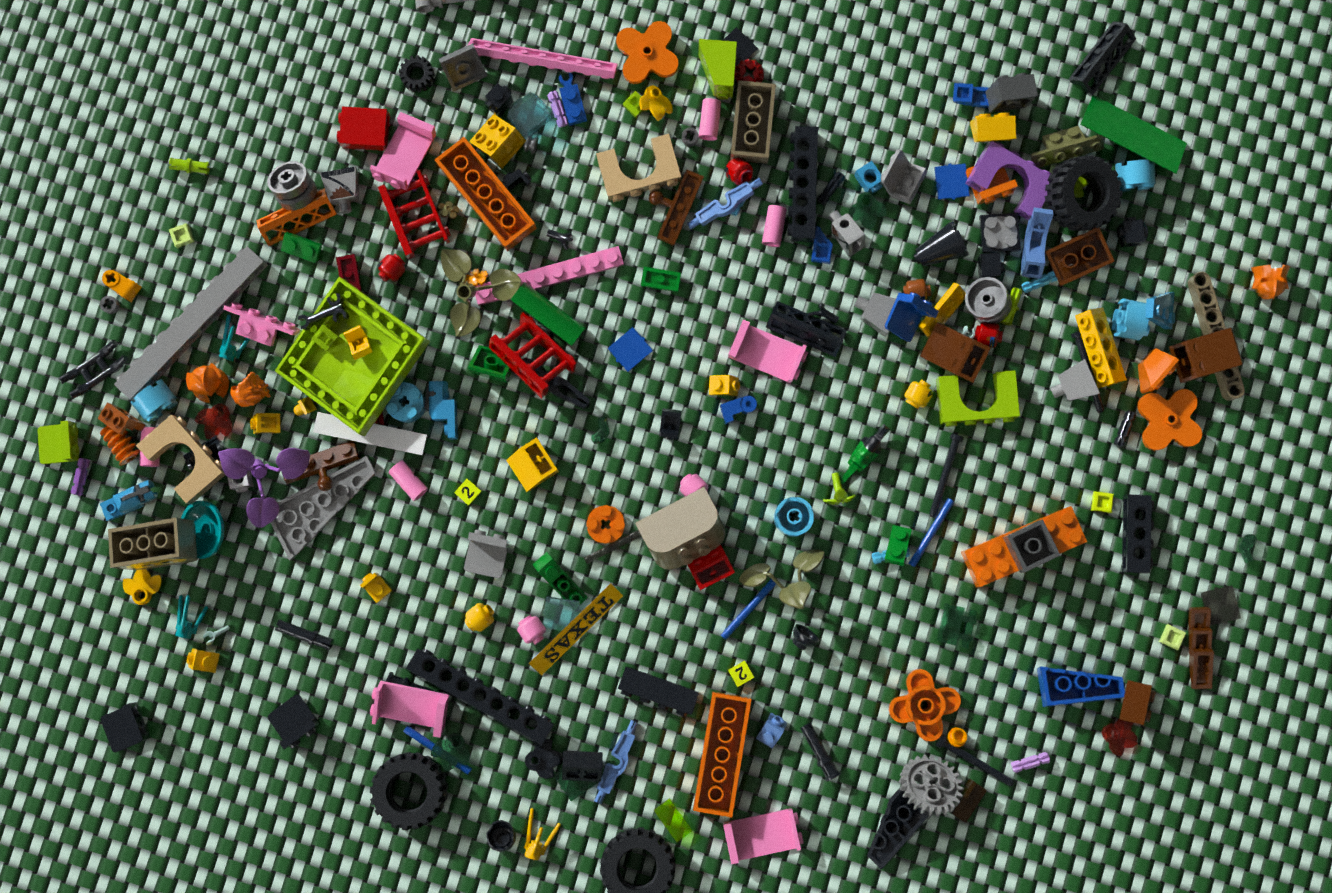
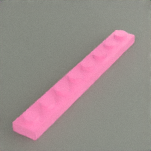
M471 38L468 45L473 43L478 56H488L496 60L505 59L513 63H527L530 66H545L548 69L556 68L566 72H579L586 76L596 75L604 79H614L617 71V63L475 38Z
M619 246L517 275L521 278L522 284L526 282L537 290L620 267L624 263ZM487 282V283H484L483 285H478V286H475V287L487 286V285H492V284H491V282ZM492 288L476 291L475 296L478 306L498 301L492 293Z

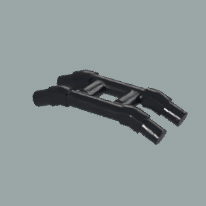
M111 340L85 362L58 377L61 384L73 380L81 374L87 383L69 392L72 399L89 392L97 384L119 371L129 360L126 355H122L117 361L108 366L103 359L118 346L116 340ZM97 363L102 372L93 378L88 368Z

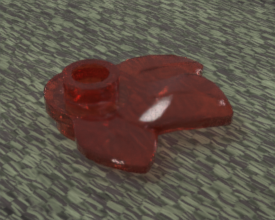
M216 404L211 409H202L194 420L196 423L205 425L206 439H211L215 435L218 436L220 432L228 436L232 430V422L229 419L230 410L224 404ZM223 410V415L219 417L218 412Z
M1119 718L1114 724H1108L1102 729V736L1109 743V749L1114 755L1122 756L1124 748H1133L1138 744L1137 736L1131 731L1133 722L1120 720Z

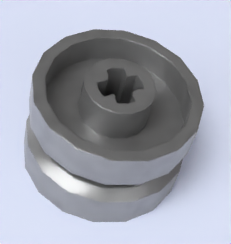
M297 161L280 164L274 168L267 180L269 189L280 206L286 210L304 208L311 203L317 193L316 184L310 177L309 172L302 163Z
M979 278L971 283L966 291V306L974 318L981 323H999L1007 317L1011 310V296L1002 282L996 278Z

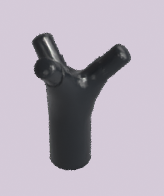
M551 229L547 231L548 237L556 239L564 246L565 250H568L566 241H573V238H570L572 233L562 234Z
M823 304L818 305L820 311L808 313V316H821L835 324L839 319L838 316L825 309Z

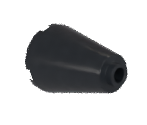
M954 221L949 222L915 249L917 253L913 255L918 265L922 263L923 266H928L969 255L959 230L953 227L956 225Z

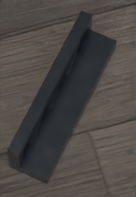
M1115 21L1111 23L1070 76L1069 80L1072 84L1081 85L1089 96L1094 95L1137 39L1128 24ZM1127 35L1129 39L1123 44V37ZM1116 48V55L1111 59L1112 52ZM1105 63V70L1100 73L1101 66ZM1094 77V84L1090 88L1088 83Z
M779 301L776 302L766 325V328L834 357H836L847 332L843 328L817 317L808 316L807 313ZM777 309L783 310V311H785L787 314H783V313H781V312H778ZM796 317H799V318L803 319L804 321L797 320ZM831 332H835L841 336H835Z

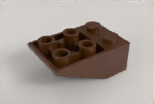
M936 322L920 357L974 383L991 348Z
M1232 327L1169 346L1171 355L1179 360L1175 366H1177L1176 371L1180 383L1191 382L1243 365Z
M1127 680L1120 720L1141 725L1150 722L1152 711L1148 710L1150 702L1154 703L1156 695L1153 686Z

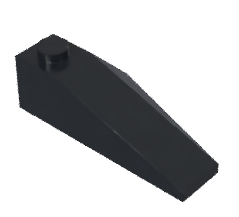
M900 788L889 799L884 816H882L881 824L867 854L881 870L932 817V815H928L926 810L921 814V808L919 807L914 810L915 804L907 803L909 797L904 798L903 794L905 791L900 790Z

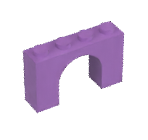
M989 142L965 184L981 192L987 190L998 169L1011 168L1017 171L1024 181V193L1014 213H1018L1019 216L1026 220L1031 219L1034 207L1041 208L1045 202V196H1047L1045 187L1049 184L1048 177L1052 173L1037 168L1036 164L1032 161L1020 158L1017 152L1005 149L1004 145L1000 142Z

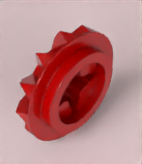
M748 58L747 60L740 61L736 66L734 77L737 83L738 80L761 83L764 78V70L757 60H750ZM746 69H748L749 71L754 70L752 74L753 78L749 75L744 76L746 74Z

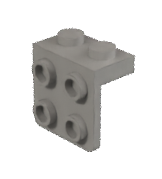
M897 149L895 154L891 156L887 169L881 175V183L891 198L911 204L928 171L924 167L909 163L903 151Z
M475 530L474 533L469 532L468 540H470L464 570L500 578L503 573L510 541L505 540V536L494 534L493 537L486 536L485 531Z

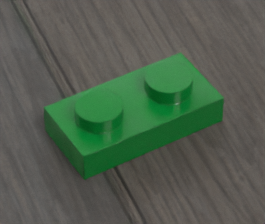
M286 232L284 233L280 251L317 263L322 244Z
M644 267L641 287L678 293L681 273Z
M893 525L884 562L904 566L912 529Z

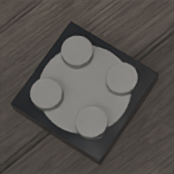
M1018 213L979 216L982 254L1018 252L1021 250Z

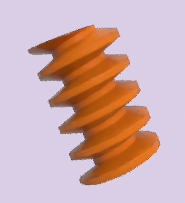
M106 426L100 431V435L104 436L105 442H108V448H112L111 452L116 455L115 459L120 461L119 465L123 466L134 460L137 454L140 453V450L133 451L136 443L129 444L132 437L125 438L128 430H125L123 435H120Z

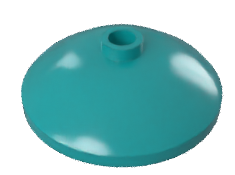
M195 501L192 505L187 506L181 518L195 521L197 557L199 559L209 558L218 551L222 544L224 522L215 505L208 501Z

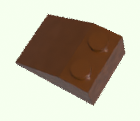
M1094 228L1045 251L1060 286L1115 262L1100 228Z

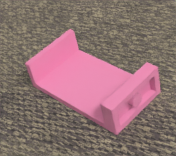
M400 112L397 117L399 124L377 166L371 165L370 170L375 180L379 182L385 181L396 189L401 188L407 191L436 136L435 126Z
M743 320L728 358L791 383L793 379L797 380L801 371L798 369L800 362L804 363L808 352L805 351L807 346L804 344L801 347L750 325V322Z
M380 681L378 687H374L372 699L375 700L370 709V716H373L372 724L376 725L379 717L433 727V737L441 738L446 723L449 694Z
M792 808L724 822L723 827L731 865L739 863V860L791 849L801 850L800 844H803L801 832L797 833L796 825L799 824L797 812L793 813Z

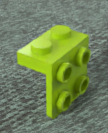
M60 421L61 424L40 426L38 428L39 460L41 464L78 461L80 450L78 446L77 423Z

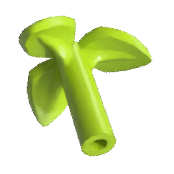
M832 473L835 490L834 499H823V502L838 505L840 502L844 504L853 500L856 495L848 497L847 492L841 486L839 473Z

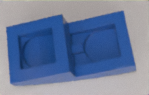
M954 83L953 103L988 108L989 104L985 92L988 87H973V84Z

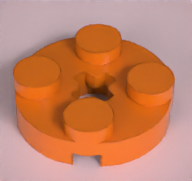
M603 505L595 508L589 514L586 526L589 535L595 541L607 544L617 541L623 535L625 521L618 509ZM610 520V529H602L601 521Z

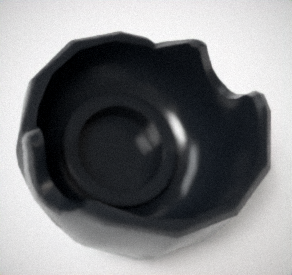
M503 820L491 823V827L486 833L488 845L497 852L510 850L516 841L515 829L509 822Z

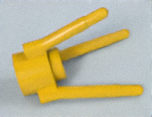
M531 808L524 849H526L525 856L533 860H539L540 856L545 854L547 847L561 824L558 823L544 845L539 842L543 832L542 827L539 829L536 839L531 840L534 809Z

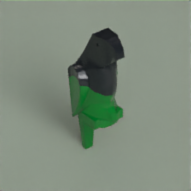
M883 424L873 436L869 438L864 437L859 442L848 461L850 466L840 480L842 484L856 470L858 472L862 471L880 454L881 440L890 431L889 427Z

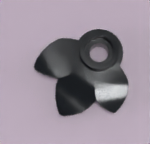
M546 739L542 747L536 744L534 751L529 752L525 757L526 767L531 771H536L539 777L544 779L553 778V768L563 761L561 753L551 750V739ZM533 757L538 759L537 764H532L531 759Z

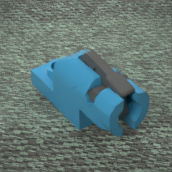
M431 381L427 384L424 409L429 411L433 421H447V424H444L445 435H448L450 440H458L457 401L455 399L448 400L450 398L448 382Z
M146 480L113 495L111 499L101 502L100 506L106 521H111L144 507L145 503L157 498L158 493L150 490L155 487L153 482Z

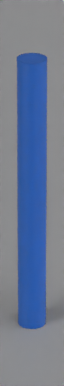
M947 499L909 561V565L916 567L955 503L953 500Z
M772 579L722 632L721 636L725 640L775 587L776 583Z
M407 726L403 731L468 775L472 770L471 767L411 727Z

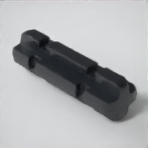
M839 171L836 172L833 179L823 190V193L817 198L821 205L827 204L829 198L832 197L839 185L844 181L845 175Z
M1128 410L1124 414V420H1122L1117 433L1118 437L1114 440V445L1118 447H1124L1126 444V438H1128L1133 425L1132 421L1136 418V413Z

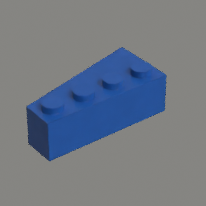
M1042 666L1037 668L1043 707L1124 698L1123 677Z

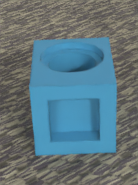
M872 161L856 170L854 176L866 194L871 191L875 193L882 188L881 173ZM873 176L875 181L870 183L865 177Z

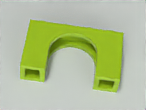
M1015 370L995 372L993 374L994 401L988 410L981 412L973 411L963 404L960 398L958 375L939 376L936 378L940 424H945L946 427H955L957 423L964 422L965 426L976 425V421H984V424L996 423L995 420L1003 419V423L1014 422V418L1020 416Z

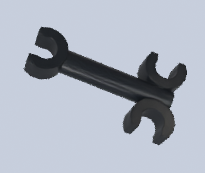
M336 293V302H334L333 298L327 297L328 303L332 305L330 308L309 317L300 315L298 320H306V324L301 326V329L309 330L314 322L333 315V320L336 323H340L339 316L343 314L345 319H349L348 312L344 311L343 296Z

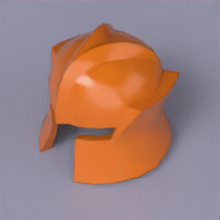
M1270 264L1251 267L1254 274V282L1251 289H1255L1262 299L1274 300L1285 289H1289L1287 275L1291 267L1283 265L1282 268L1271 269Z
M213 363L209 366L197 367L192 373L187 372L186 384L188 390L192 391L199 400L210 403L208 396H212L213 393L216 392L222 398L226 395L229 388L228 376Z

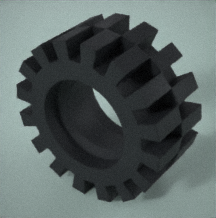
M416 55V58L410 56V60L406 58L404 60L405 63H401L399 76L408 90L410 89L412 92L417 90L420 93L422 89L426 91L427 86L429 88L432 86L431 82L434 83L433 76H435L432 65L425 57L422 56L420 58L419 55ZM414 68H421L424 71V75L420 80L410 78V72Z

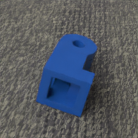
M745 396L720 404L725 424L732 423L734 416L743 413H753L756 409L757 401L752 396Z

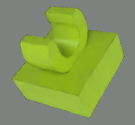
M636 91L623 103V107L635 118L644 111L640 109L639 100L642 96Z
M322 324L311 340L327 351L338 338V335Z

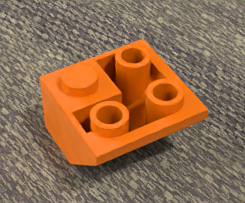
M1157 348L1151 350L1138 364L1140 392L1145 394L1149 391L1152 393L1155 389L1158 390L1165 382L1163 378L1167 375L1170 376L1176 370L1177 366L1175 364L1179 360Z

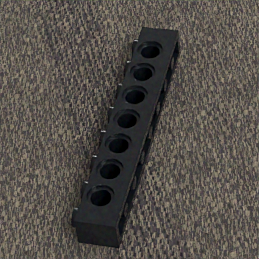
M417 648L406 667L408 673L449 694V696L538 746H543L554 725L551 723L552 720L545 715L540 717L534 714L535 710L531 707L518 705V701L513 697L507 696L506 698L500 695L501 691L493 686L488 688L483 685L484 682L475 676L472 679L466 676L467 672L459 667L454 669L449 666L450 662L443 658L438 660L433 657L431 651L425 648L423 650ZM428 663H433L436 666L432 672H427L424 668ZM444 673H451L452 679L445 682L441 679ZM467 682L469 684L468 690L460 691L458 689L459 684ZM479 691L486 694V698L482 701H478L475 698L476 693ZM495 701H500L503 703V708L501 710H494L492 704ZM511 711H518L520 717L517 720H512L509 717ZM534 720L537 723V727L533 730L528 729L526 722Z

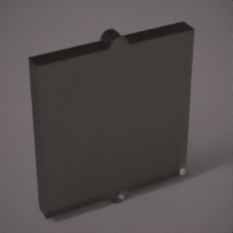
M1232 585L1222 588L1214 587V590L1201 592L1204 607L1211 609L1210 626L1220 623L1227 624L1228 621L1241 619Z

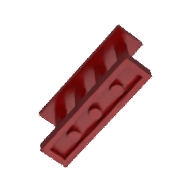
M420 170L416 171L419 179L411 182L407 191L401 188L388 189L385 184L378 187L408 260L415 257L413 251H416V248L442 237L448 244L450 243L448 237L451 236L448 226H443L427 187L430 185L426 174L422 175ZM418 187H423L426 194L425 197L400 207L394 205L393 200L396 196ZM425 204H430L433 211L432 214L407 224L401 222L400 217L403 213ZM435 220L437 221L440 228L439 231L415 241H409L406 235L409 231Z
M523 312L520 315V326L505 338H499L496 334L493 335L489 340V348L542 399L547 395L548 382L565 369L573 374L576 368V361L572 355L567 354L536 325L532 317L527 316ZM526 330L534 337L517 351H513L508 347L509 343ZM540 343L547 351L532 363L526 364L521 357ZM554 356L560 364L544 377H539L534 370Z

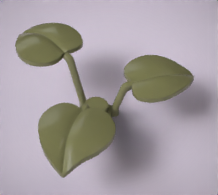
M443 249L441 251L442 268L447 278L454 282L462 279L457 288V295L466 303L462 302L454 305L450 313L451 323L455 329L456 336L460 337L473 332L481 322L480 310L477 307H471V302L469 301V299L476 295V291L492 288L495 298L506 301L513 297L522 281L515 272L508 269H498L489 276L492 285L475 287L471 283L465 284L467 279L465 273H468L472 268L470 256L461 250Z
M807 550L798 554L793 561V566L798 569V582L791 583L788 587H784L769 573L771 567L765 563L754 564L747 568L740 576L739 583L746 587H757L762 585L767 580V577H770L782 589L779 593V598L783 603L791 607L804 609L806 600L811 593V586L808 582L802 581L801 573L802 571L811 572L815 570L822 562L825 552L824 550Z

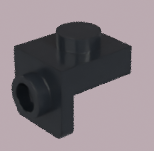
M519 168L515 172H509L503 177L502 183L508 191L512 190L522 181L528 189L532 188L530 183L532 181L531 177L526 171L522 173Z
M662 409L659 436L667 440L678 438L682 411Z

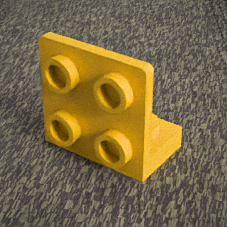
M495 114L487 120L470 140L473 146L487 154L501 169L526 142L515 127Z

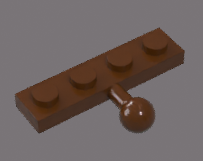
M686 169L673 200L664 197L662 192L654 190L649 194L651 204H663L670 207L657 236L658 240L675 246L704 176Z
M349 441L310 455L309 464L304 473L294 479L284 478L286 484H290L319 473L318 488L321 491H329L333 487V481L327 476L326 471L358 460L359 454L356 443Z

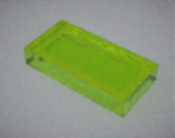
M670 798L654 809V812L676 842L693 831Z

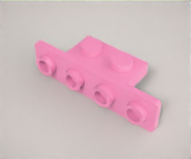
M231 302L224 305V310L240 315L235 334L267 346H273L278 330L290 335H296L300 332V329L291 322L283 323L278 321V318L275 316H265L256 309L243 308V305L240 303Z

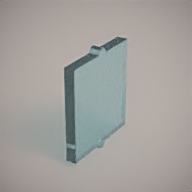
M547 596L545 609L542 612L544 614L543 625L546 628L563 630L579 614L580 601Z

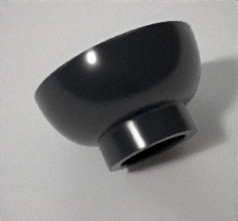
M795 625L793 629L794 639L792 641L795 646L805 650L807 647H812L819 642L818 636L813 631L803 625Z

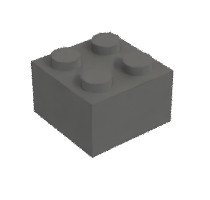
M1019 73L1014 77H1009L1008 75L999 76L985 91L989 104V113L1024 109L1038 97L1034 74L1027 75L1026 73Z
M1043 519L1003 537L1020 573L1027 572L1060 556Z

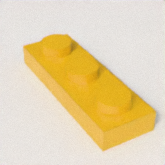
M954 282L934 306L939 311L937 317L926 316L920 323L919 327L927 337L930 336L936 322L944 325L965 299L966 293L959 284Z

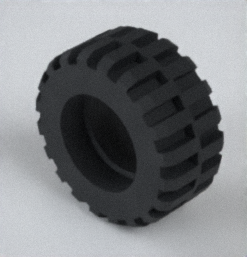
M1088 155L1066 160L1054 168V174L1049 175V184L1045 187V191H1047L1045 202L1048 201L1049 204L1047 209L1053 210L1052 218L1055 222L1060 221V226L1063 228L1067 227L1072 231H1084L1102 227V225L1109 223L1111 218L1115 217L1117 214L1116 208H1120L1121 205L1119 199L1122 197V191H1120L1122 184L1117 179L1118 173L1116 170L1111 169L1112 165L1109 162L1104 163V159ZM1080 176L1088 181L1093 192L1092 203L1087 211L1078 205L1074 196L1075 183Z
M406 752L390 758L378 768L377 774L373 776L371 781L373 785L370 787V794H372V799L370 800L371 804L376 807V810H374L376 815L380 814L385 824L390 823L391 827L395 829L399 827L402 830H415L430 823L442 811L448 797V782L445 781V772L441 771V766L438 762L432 761L433 758L423 756L422 753ZM402 773H416L424 780L427 786L426 800L418 808L405 809L398 805L393 798L392 784Z
M638 827V829L628 828L612 838L604 849L600 862V875L602 876L603 885L608 889L607 892L666 893L669 891L674 881L676 865L672 848L665 841V838L661 834H656L654 830H646L644 827ZM631 849H645L655 858L657 864L655 876L644 885L630 884L624 880L620 873V860Z

